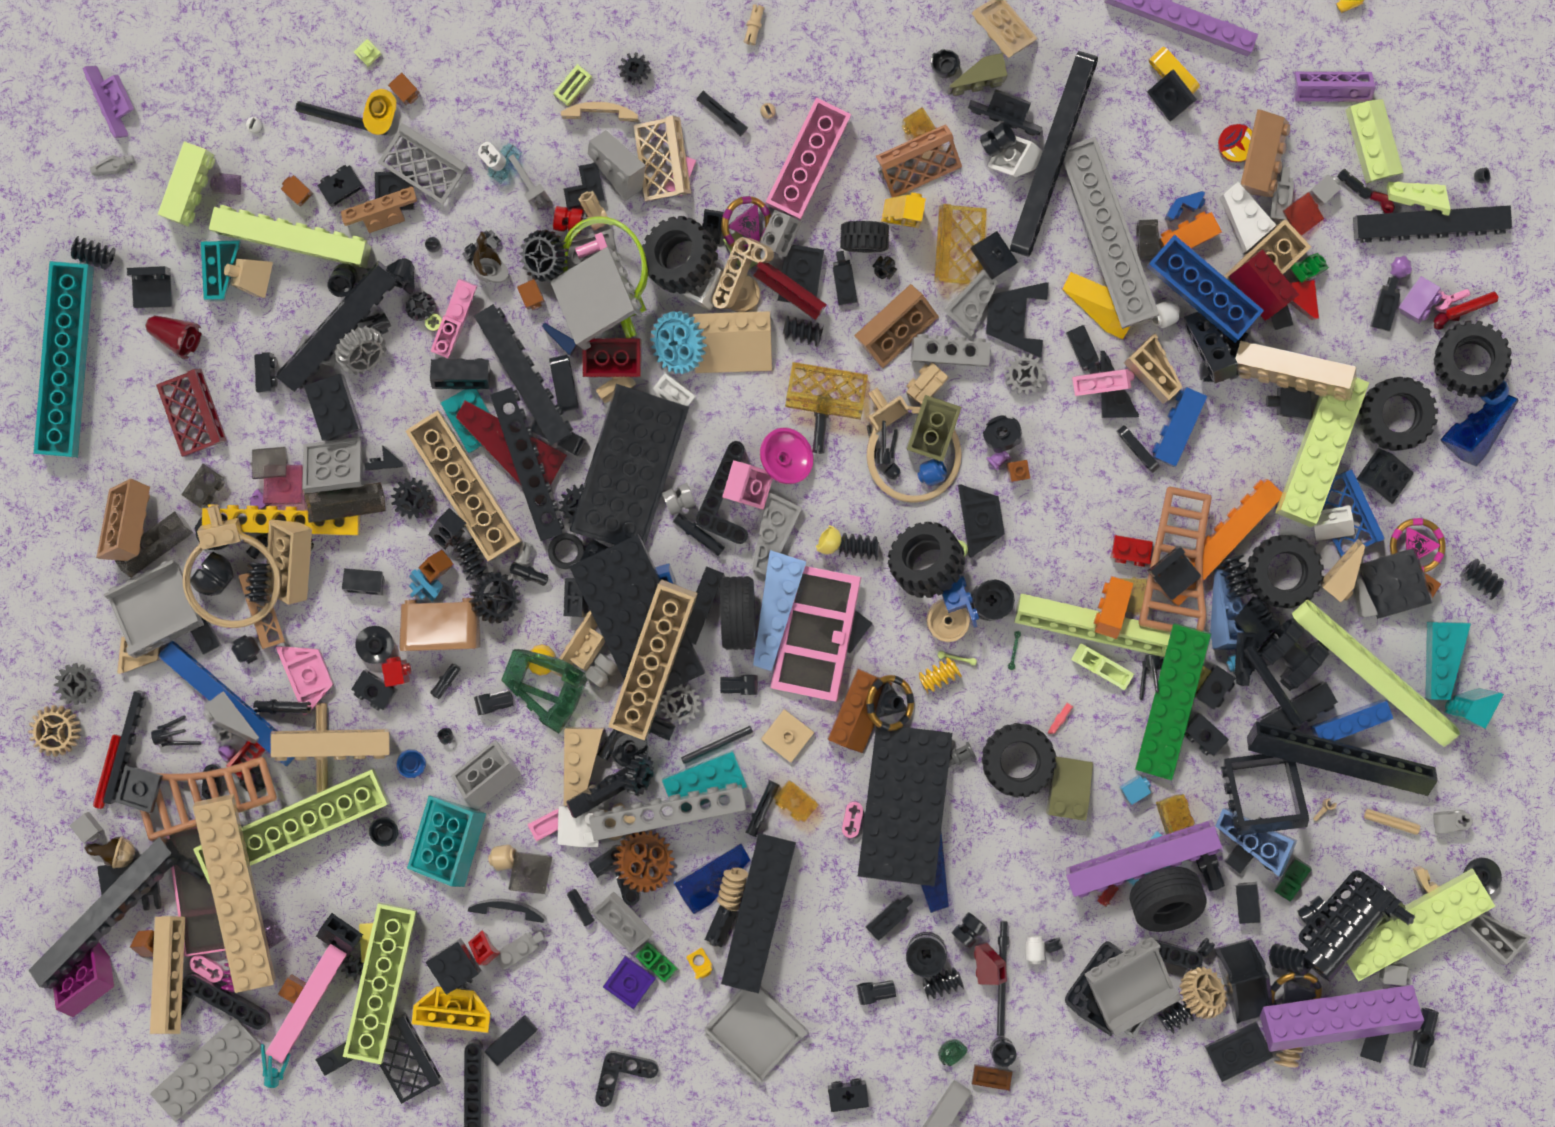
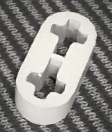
M484 142L479 147L478 155L494 171H500L504 168L506 158L493 144Z

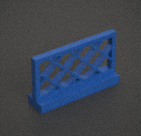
M1352 469L1346 470L1334 477L1322 509H1325L1326 504L1336 506L1337 508L1343 507L1341 503L1344 495L1354 501L1351 512L1359 514L1362 518L1360 526L1354 525L1358 529L1355 539L1344 536L1340 537L1338 542L1337 538H1332L1341 557L1346 553V551L1343 552L1340 546L1342 539L1351 540L1354 544L1361 530L1368 532L1372 539L1363 543L1365 547L1385 539ZM1340 478H1343L1346 484L1343 492L1333 489L1334 482ZM1331 491L1342 494L1338 505L1328 501ZM1355 505L1359 512L1354 511ZM1363 523L1367 529L1362 528Z

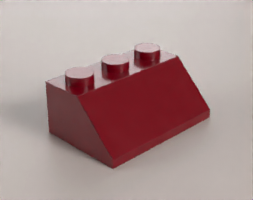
M1263 249L1228 276L1240 291L1264 310L1260 314L1264 321L1276 314L1299 295Z
M593 338L589 341L591 347L586 350L582 349L583 377H641V338Z

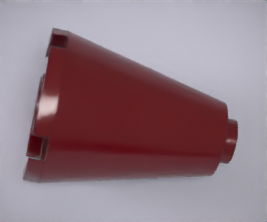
M154 315L148 318L145 324L147 333L181 359H188L190 356L187 355L190 352L194 353L202 337V333L199 332L201 326L195 322Z

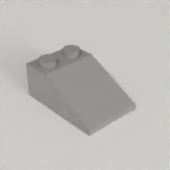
M224 691L204 705L203 715L209 723L213 721L215 725L254 744L258 742L259 737Z

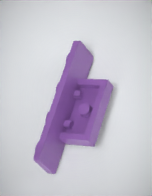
M85 66L82 68L85 78L89 82L110 132L114 138L127 137L128 132L121 118L133 111L134 108L119 75H112L104 81L97 66Z

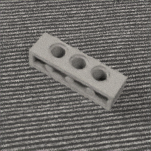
M917 334V337L912 338L910 362L989 366L991 343L986 342V339L974 338V341H967L966 337H955V340H948V336L939 335L936 336V339L928 338L929 335ZM928 344L935 345V354H930L927 351ZM948 345H952L955 348L954 355L947 354L946 347ZM967 346L974 349L972 357L967 356L965 353Z

